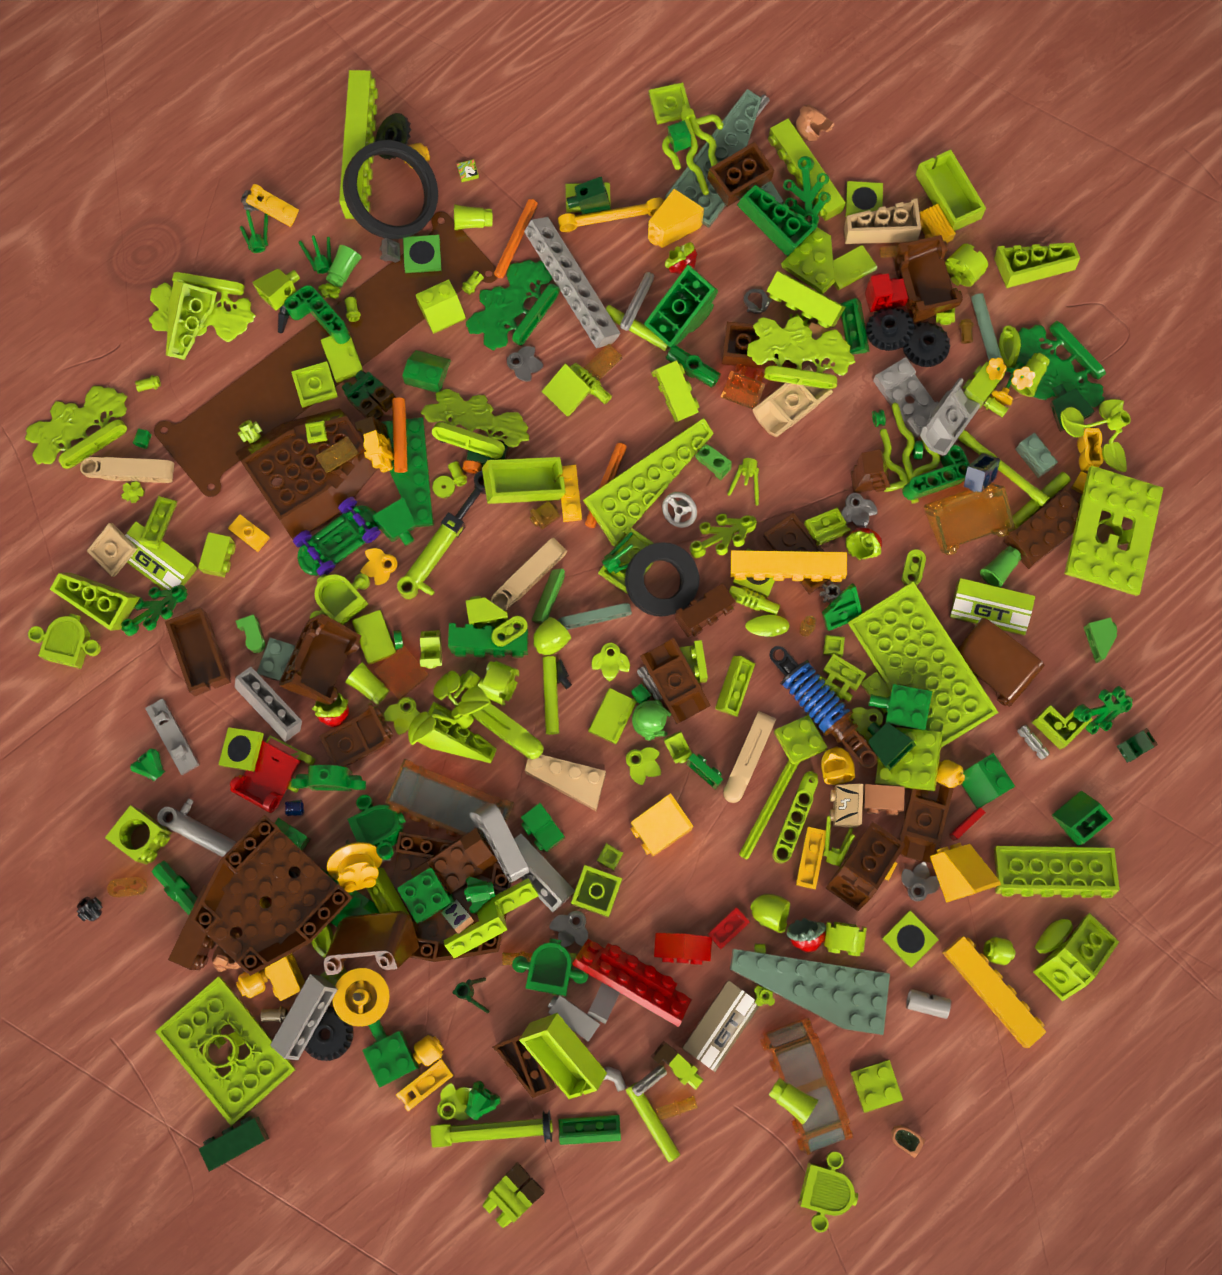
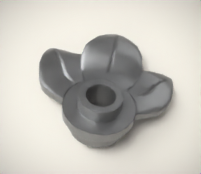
M522 347L518 353L514 352L507 358L508 367L514 370L516 377L522 381H531V373H536L543 368L542 362L534 357V347ZM518 360L519 363L513 364V361Z
M852 493L847 496L845 500L846 506L841 511L843 518L847 522L846 524L853 521L859 528H866L869 523V516L878 514L876 505L871 500L863 499L858 493ZM854 499L858 501L857 506L853 505Z
M925 862L917 865L913 872L908 869H904L902 872V883L908 888V895L914 901L924 900L927 894L935 893L940 887L937 876L930 877L929 869ZM915 888L920 889V895L914 893Z
M572 911L568 915H558L550 923L549 928L559 932L558 940H562L561 946L563 947L571 945L574 941L583 946L588 939V932L585 928L586 918L580 911ZM574 917H578L580 919V923L578 925H574L572 923Z

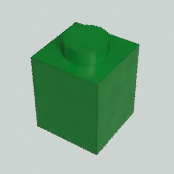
M685 120L668 126V138L674 153L691 147V134Z

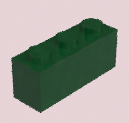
M249 1116L240 1121L241 1126L235 1129L231 1126L222 1131L223 1136L217 1139L213 1136L203 1142L204 1146L199 1148V1152L209 1172L269 1139L259 1117L252 1118V1116Z

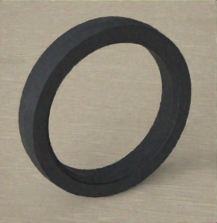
M392 140L373 142L360 149L353 156L345 170L343 178L345 202L354 219L368 232L382 238L402 239L422 230L433 217L438 203L437 181L428 162L410 146ZM376 155H392L404 160L416 171L423 185L424 204L421 213L415 221L402 226L388 225L374 218L366 210L360 200L357 189L358 173L365 160Z

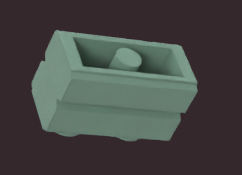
M1035 433L1020 442L1015 449L1037 478L1046 474L1058 463Z

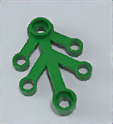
M803 156L798 161V167L802 170L804 191L790 179L784 181L783 187L785 190L792 191L805 202V209L799 206L794 198H787L785 205L804 216L806 221L808 216H811L810 223L813 222L817 225L819 222L818 214L824 205L831 200V195L828 192H821L818 196L819 201L814 208L812 201L822 187L829 182V176L825 173H820L817 176V183L811 190L810 171L814 167V161L811 157ZM804 160L807 162L805 167L802 165ZM822 176H825L824 182H821ZM789 182L792 184L790 188L787 187ZM824 194L827 195V199L825 201H823L822 199ZM792 200L793 205L790 207L789 202Z
M177 585L172 587L171 590H160L158 587H152L148 594L153 600L159 597L165 598L159 601H144L142 598H139L134 608L136 610H148L134 619H125L121 623L122 631L127 636H132L138 632V624L144 621L143 626L148 631H151L157 626L160 615L165 620L171 618L176 604L183 602L188 596L186 587Z
M1117 686L1112 693L1104 689L1098 696L1103 701L1104 706L1090 709L1086 705L1081 704L1075 709L1073 716L1081 722H1087L1092 716L1098 715L1086 726V731L1091 735L1097 733L1099 727L1104 731H1108L1113 725V719L1120 713L1128 712L1132 708L1133 699L1130 696H1125L1126 690L1121 686ZM1112 695L1117 698L1114 703L1111 700Z

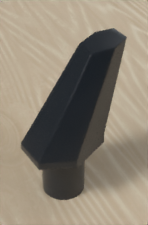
M284 305L280 307V312L278 313V333L284 332L290 316Z
M560 659L556 663L557 684L561 683L567 690L572 684L567 679L569 674Z

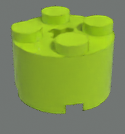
M962 244L945 261L951 281L957 286L961 284L971 287L988 268V262L983 253L974 251V246L970 244Z
M490 661L486 668V676L480 680L478 687L485 692L489 700L504 706L506 705L504 701L509 702L518 682L514 680L515 676L519 677V670L498 661Z
M827 921L824 946L827 947L828 952L840 953V950L847 951L848 955L860 956L861 952H864L867 927L862 926V929L859 930L857 925L834 922V926H831V922Z

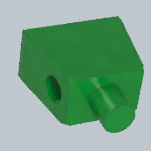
M404 498L399 499L372 516L373 523L391 542L400 538L404 545L408 546L415 541L410 532L415 529L416 525Z

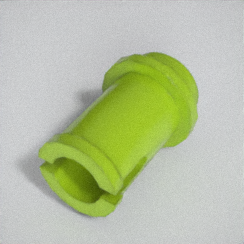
M474 271L471 277L466 282H463L462 290L470 295L475 292L474 289L484 279L481 273L478 276L479 272Z
M348 297L344 300L347 309L346 318L350 322H356L360 319L361 314L358 311L355 297Z
M151 375L150 378L136 380L135 385H138L136 386L137 391L141 392L153 388L156 390L158 387H161V382L158 376Z
M990 396L983 406L986 407V410L989 409L1002 418L1009 408L995 400L996 397L992 398Z
M459 462L450 463L448 469L453 476V483L458 487L467 483V476L463 474Z

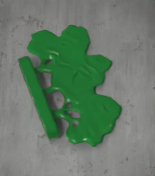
M527 260L521 263H512L509 265L506 274L510 284L508 288L498 286L492 290H480V302L485 306V310L474 313L466 321L469 333L480 334L483 332L484 345L494 351L496 348L507 345V334L510 330L515 329L512 340L520 346L523 345L557 299L560 292L559 286L552 283L545 288L542 294L540 293L541 285L547 284L552 280V276L546 269L543 261L540 260L535 263ZM533 282L536 288L534 290L536 292L530 289V283ZM533 296L537 298V301L530 310L524 308L523 303L527 298ZM521 313L527 314L519 326H517L514 321L515 317ZM507 324L510 325V327L506 328L504 327V325Z
M1055 321L1049 327L1056 341L1046 339V330L1042 325H1035L1030 329L1022 327L1018 332L1021 347L1017 362L1021 361L1025 366L1034 353H1041L1050 360L1033 397L1042 400L1052 396L1056 397L1052 389L1063 384L1067 392L1076 388L1091 407H1096L1105 400L1102 396L1104 392L1103 386L1087 380L1088 373L1094 379H1101L1106 374L1105 369L1062 323ZM1048 343V345H1052V347H1050L1049 349H1042L1040 345ZM1062 345L1071 354L1066 360H1061L1056 355V347ZM1076 359L1085 370L1075 372L1072 361ZM1083 378L1084 381L1082 383H1079V380Z

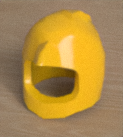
M837 746L824 753L821 760V768L826 784H844L855 778L853 759L847 751Z

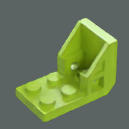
M1089 913L1083 918L1070 938L1035 968L1033 973L1064 1001L1086 987L1097 976L1119 941Z

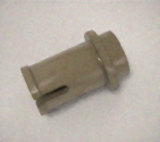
M280 1006L279 1009H262L261 1021H279V1023H283L288 1014L287 1008Z

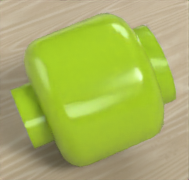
M992 937L984 944V955L991 963L1007 965L1015 957V949L1010 940Z

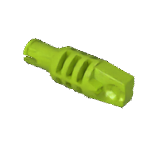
M577 363L570 366L593 389L589 394L596 396L604 405L611 400L612 395L601 386L600 381L593 377L588 370Z
M731 586L729 593L736 599L737 603L756 611L761 609L777 615L780 604L765 599L764 595L745 587Z

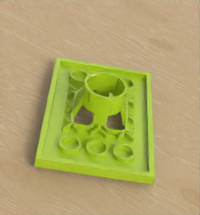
M1095 466L1089 467L1064 574L1135 596L1140 595L1163 487ZM1102 510L1111 514L1110 518L1099 522ZM1123 517L1133 521L1132 529L1123 531L1121 526ZM1100 524L1108 525L1116 535L1110 534L1109 540L1101 543L1097 536L1098 526ZM1128 544L1126 551L1117 547L1118 545Z
M218 976L155 1031L231 1126L237 1123L296 1070L289 1059H284L270 1046L273 1041L221 976ZM228 1024L235 1031L229 1035L220 1034L221 1030ZM225 1037L233 1046L232 1053L227 1057L229 1062L226 1064H215L209 1056L210 1044H215L220 1049L226 1043V1040L223 1038ZM246 1044L250 1049V1054L242 1060L238 1056L239 1046ZM231 1066V1071L224 1077L216 1069Z

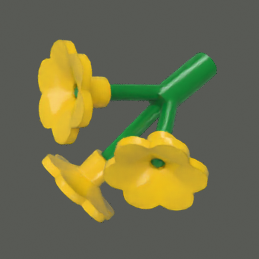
M991 358L989 365L986 367L990 380L1002 379L1005 371L1012 374L1006 387H1003L1002 391H992L991 397H996L995 400L1002 405H1012L1013 398L1008 395L1011 383L1016 385L1019 390L1030 387L1033 384L1035 373L1030 371L1027 366H1024L1021 361L1017 362L1013 368H1006L1002 358Z

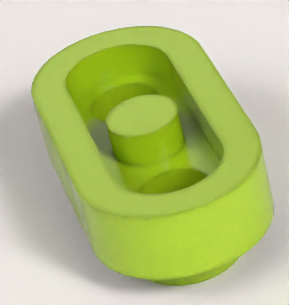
M912 550L906 557L902 573V582L906 586L912 582L917 586L922 580L926 556L921 550ZM912 558H916L918 563H914ZM908 576H913L914 581H910Z
M521 616L512 617L495 628L491 635L492 642L500 647L506 646L526 632L528 627L527 621ZM513 625H519L520 629H514ZM498 635H503L504 640L498 639Z

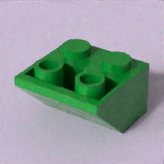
M1083 791L1077 793L1051 815L1077 846L1087 842L1113 820L1099 802Z

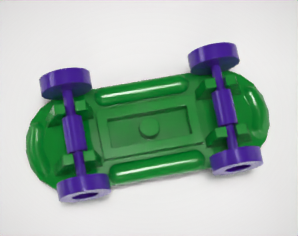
M349 497L338 507L342 515L312 536L308 530L299 533L294 538L293 543L296 547H300L297 559L301 569L313 576L319 575L321 577L324 574L328 575L334 570L336 564L363 544L374 541L381 534L379 528L372 521V516L377 512L368 506H356L357 501L355 498Z

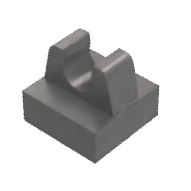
M389 238L383 239L382 245L379 248L382 251L380 259L395 263L400 261V244Z

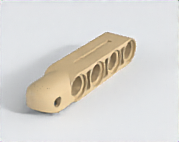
M88 457L82 461L80 470L83 475L89 478H101L112 481L171 483L173 481L174 462L159 459Z
M551 538L493 594L491 602L506 611L566 555L567 550L555 538Z
M758 711L723 791L724 798L728 802L737 803L742 798L776 718Z

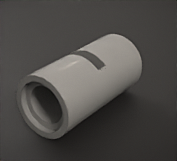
M914 989L909 990L906 1009L944 1019L948 1018L951 999L933 994L930 996L929 993Z

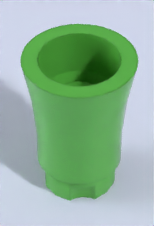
M339 245L326 280L342 288L355 266L362 259L361 255L345 245Z
M1011 546L1006 547L995 559L980 570L981 577L989 585L1001 588L1009 574L1021 560L1020 552Z

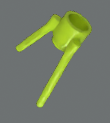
M752 458L743 459V463L739 465L738 472L728 491V496L732 494L741 473L745 476V486L748 484L749 477L754 475L755 505H759V468H757V460Z
M470 670L462 674L460 677L461 687L453 697L456 699L465 688L469 690L470 688L478 687L480 677Z
M827 816L823 856L827 857L826 862L841 867L855 835H851L853 828H849L841 848L832 847L829 850L831 816Z

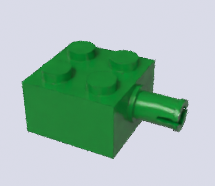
M893 684L891 696L884 697L871 694L869 706L886 709L888 711L886 723L925 730L932 691Z
M380 1019L368 1025L375 1042L362 1051L379 1088L419 1068L403 1031H398L390 1036L386 1035Z

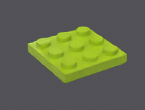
M896 728L910 737L916 746L890 771L878 759L875 784L935 791L942 732Z

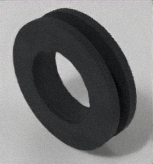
M665 542L651 544L635 554L629 562L625 573L626 591L634 605L649 615L662 617L675 614L679 608L685 609L697 594L699 588L697 565L687 551L675 544ZM655 561L671 563L680 575L679 589L670 598L660 599L654 597L648 592L644 584L646 568Z

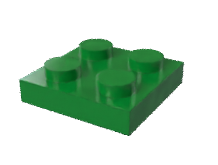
M692 753L686 765L716 790L723 780L721 778L722 774L715 767L711 769L706 764L707 760L700 754L696 756Z

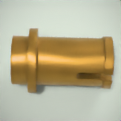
M963 319L959 324V328H961V343L963 344L973 342L972 327L974 323L971 319Z

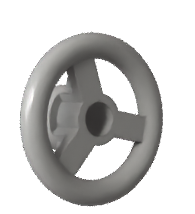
M673 492L665 497L662 511L670 524L684 528L694 523L697 517V507L690 496L682 492ZM668 503L674 508V519L668 512ZM692 511L689 520L680 522L682 515Z

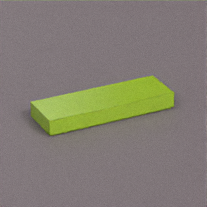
M158 496L139 539V544L155 549L159 548L177 506V501Z

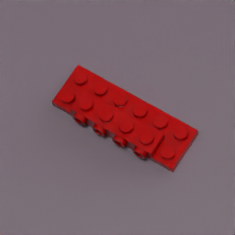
M587 939L572 963L573 966L678 1027L692 1001L686 994L675 990L678 983L671 976L659 973L654 966L640 962L635 955H628L617 945L608 943L603 948L597 942Z

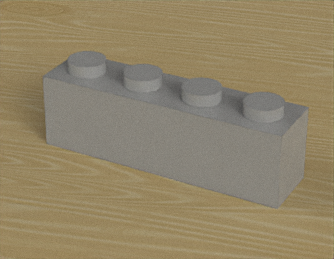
M249 667L235 678V689L285 742L300 732L302 720L252 667Z
M520 834L514 840L529 869V873L520 878L522 880L529 878L538 892L539 899L554 912L570 898L575 890L529 841Z
M310 974L270 1046L284 1059L299 1060L338 989L325 977Z

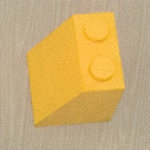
M673 189L649 220V241L656 246L659 245L664 248L700 229L703 222L704 208Z
M670 793L631 822L632 827L630 828L635 838L640 837L643 844L641 847L647 855L651 854L653 857L692 831L693 825Z
M960 842L949 846L950 850L948 846L936 850L938 854L930 856L946 903L1001 885L999 879L971 844L962 846Z

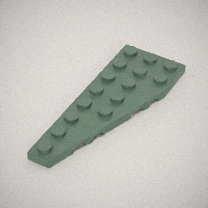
M748 89L722 121L723 129H716L712 134L716 141L715 155L718 163L748 145L762 101L761 97ZM706 142L693 159V162L702 170L709 194H702L696 174L687 167L666 194L665 200L673 189L679 191L704 208L702 224L710 228L726 205L707 179L709 168L712 166L708 157L709 143Z
M732 949L730 970L756 982L842 1029L884 1035L890 980L889 973Z

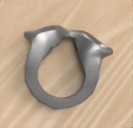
M751 289L745 294L743 301L748 307L747 312L751 311L754 314H759L767 310L772 299L768 298L761 289ZM751 293H760L762 295L761 309L748 300V296Z

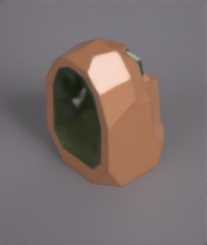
M902 1125L894 1126L891 1130L893 1143L915 1158L923 1147L925 1139Z

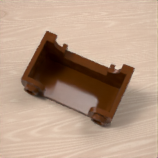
M942 235L899 244L894 256L897 278L904 279L908 295L906 303L907 312L913 318L914 323L933 317L937 313H943L956 308L963 301L961 291H958L957 288H952L944 261L945 252L948 251L946 241H943Z
M324 614L309 619L280 678L279 686L326 705L334 703L338 697L337 688L334 685L347 656L359 649L361 635Z
M981 618L957 647L973 674L997 691V701L1008 707L1013 705L1045 666L1037 656L986 618Z
M404 911L345 917L339 922L324 959L326 975L339 974L343 970V963L348 958L375 956L378 965L385 970L398 969L419 948L410 915Z

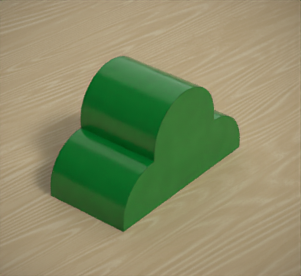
M687 265L645 321L644 325L672 348L678 345L688 333L700 327L713 310L714 304L712 302L718 293V289L691 265Z

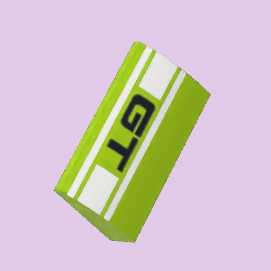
M136 521L125 535L138 548L127 563L163 590H171L172 587L177 585L184 586L198 568L164 541H161L158 549L139 544V539L145 527Z
M960 578L956 584L950 618L977 624L981 618H986L1003 631L1025 635L1035 596Z

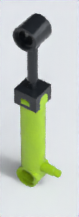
M483 471L475 474V489L455 516L449 512L441 521L438 531L406 575L398 581L397 588L403 598L413 599L417 596L418 589L431 596L435 593L424 581L454 539L458 538L465 529L462 518L480 493L486 494L485 485L479 484L481 480H484ZM405 585H412L410 591H403Z

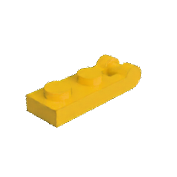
M253 184L252 192L247 196L246 202L291 227L299 209L263 190L261 186ZM258 196L262 197L261 202L257 199Z
M441 1059L397 1093L396 1096L399 1100L402 1099L406 1105L404 1106L405 1109L410 1111L454 1075ZM410 1091H413L416 1095V1098L413 1100L408 1095Z

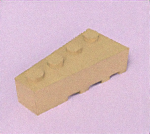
M913 199L905 204L903 202L897 203L889 208L880 207L877 211L873 212L864 211L848 215L844 226L845 244L895 243L918 240L921 231L918 199Z
M542 754L536 759L527 760L525 768L527 775L597 811L606 771Z

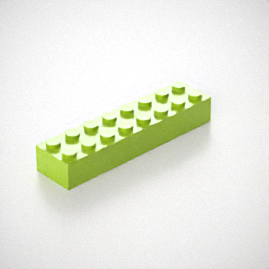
M349 70L339 199L345 219H354L347 207L343 193L345 170L353 156L360 149L375 142L373 131H376L374 115H377L375 99H378V88H376L375 78H372L371 71ZM374 156L365 160L357 177L358 194L368 212H370L368 196H371L372 193L369 180L373 178V171L370 165L374 163Z

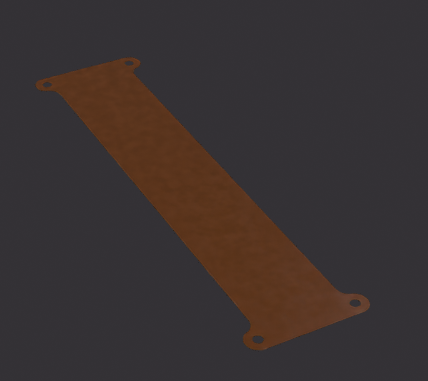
M437 212L433 215L431 219L433 228L431 233L428 234L440 236L442 271L405 273L403 253L400 256V261L390 263L332 307L344 321L350 333L361 366H364L425 319L417 303L416 294L446 280L451 282L456 294H458L462 290L463 282H466L474 271L479 272L478 276L480 273L482 274L484 279L481 281L485 283H492L497 279L494 275L496 267L462 229L454 230V220L447 213ZM444 218L445 222L439 224L438 219ZM486 271H491V272H492V276H491V277H487V276L485 275V272H486ZM348 297H355L358 311L361 314L360 319L356 322H350L346 318L347 309L344 300ZM317 320L182 422L173 424L168 421H161L155 426V436L205 496L214 497L221 491L220 478L222 474L240 461L235 452L250 444L248 441L243 442L238 435V432L241 431L239 426L243 422L251 420L254 423L256 421L262 429L259 432L262 436L278 425L292 421L310 407L302 408L292 371L328 362L321 339L327 338L330 335ZM330 368V372H331V375H332V378H333V381H334V385H335V387H336V386H338L340 383H342L343 381L336 383V381H335V379H334V376H333V373H332V370H331V368ZM166 427L168 432L162 434L161 428ZM214 484V490H208V485Z

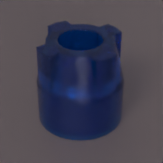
M286 801L285 814L287 816H303V801Z

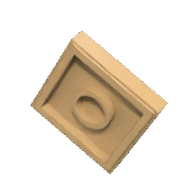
M108 523L87 552L112 577H115L138 548L113 523Z

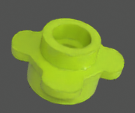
M761 986L755 987V1003L757 1006H762L763 1004L772 1006L775 1003L773 991Z

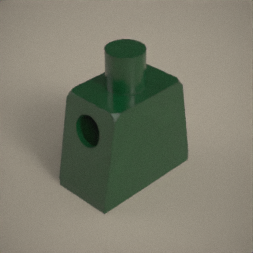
M602 176L576 185V196L567 198L569 209L579 206L582 214L611 210Z
M1060 384L1052 389L1057 398L1051 401L1050 406L1060 432L1065 430L1061 422V412L1066 408L1072 407L1077 409L1084 419L1092 416L1095 412L1076 388L1067 392L1063 384Z
M873 722L867 728V731L873 736L868 741L869 745L889 771L916 746L910 737L889 723H886L881 728L876 722Z

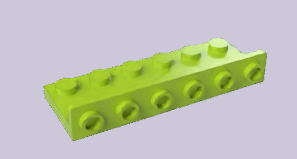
M995 846L994 848L996 875L1001 885L997 886L995 892L996 894H1002L1004 897L1013 896L1014 894H1021L1023 897L1041 894L1042 897L1061 895V897L1068 898L1074 895H1081L1082 898H1091L1094 895H1101L1102 898H1112L1120 890L1115 848Z

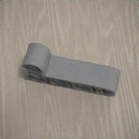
M486 803L472 811L470 817L477 828L483 830L506 878L512 883L529 873L528 866L498 807L493 803Z

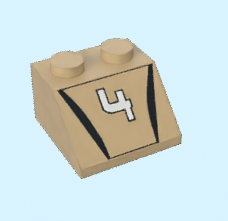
M863 784L836 785L830 793V801L833 802V809H830L829 814L831 821H833L832 826L857 828L862 824Z

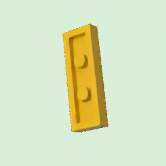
M576 465L562 466L563 473L560 477L564 478L566 491L561 498L563 522L582 520Z
M807 827L796 886L816 889L825 845V830Z

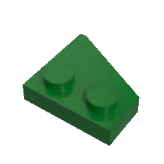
M853 583L850 584L822 611L825 627L828 631L846 625L862 614L856 586Z

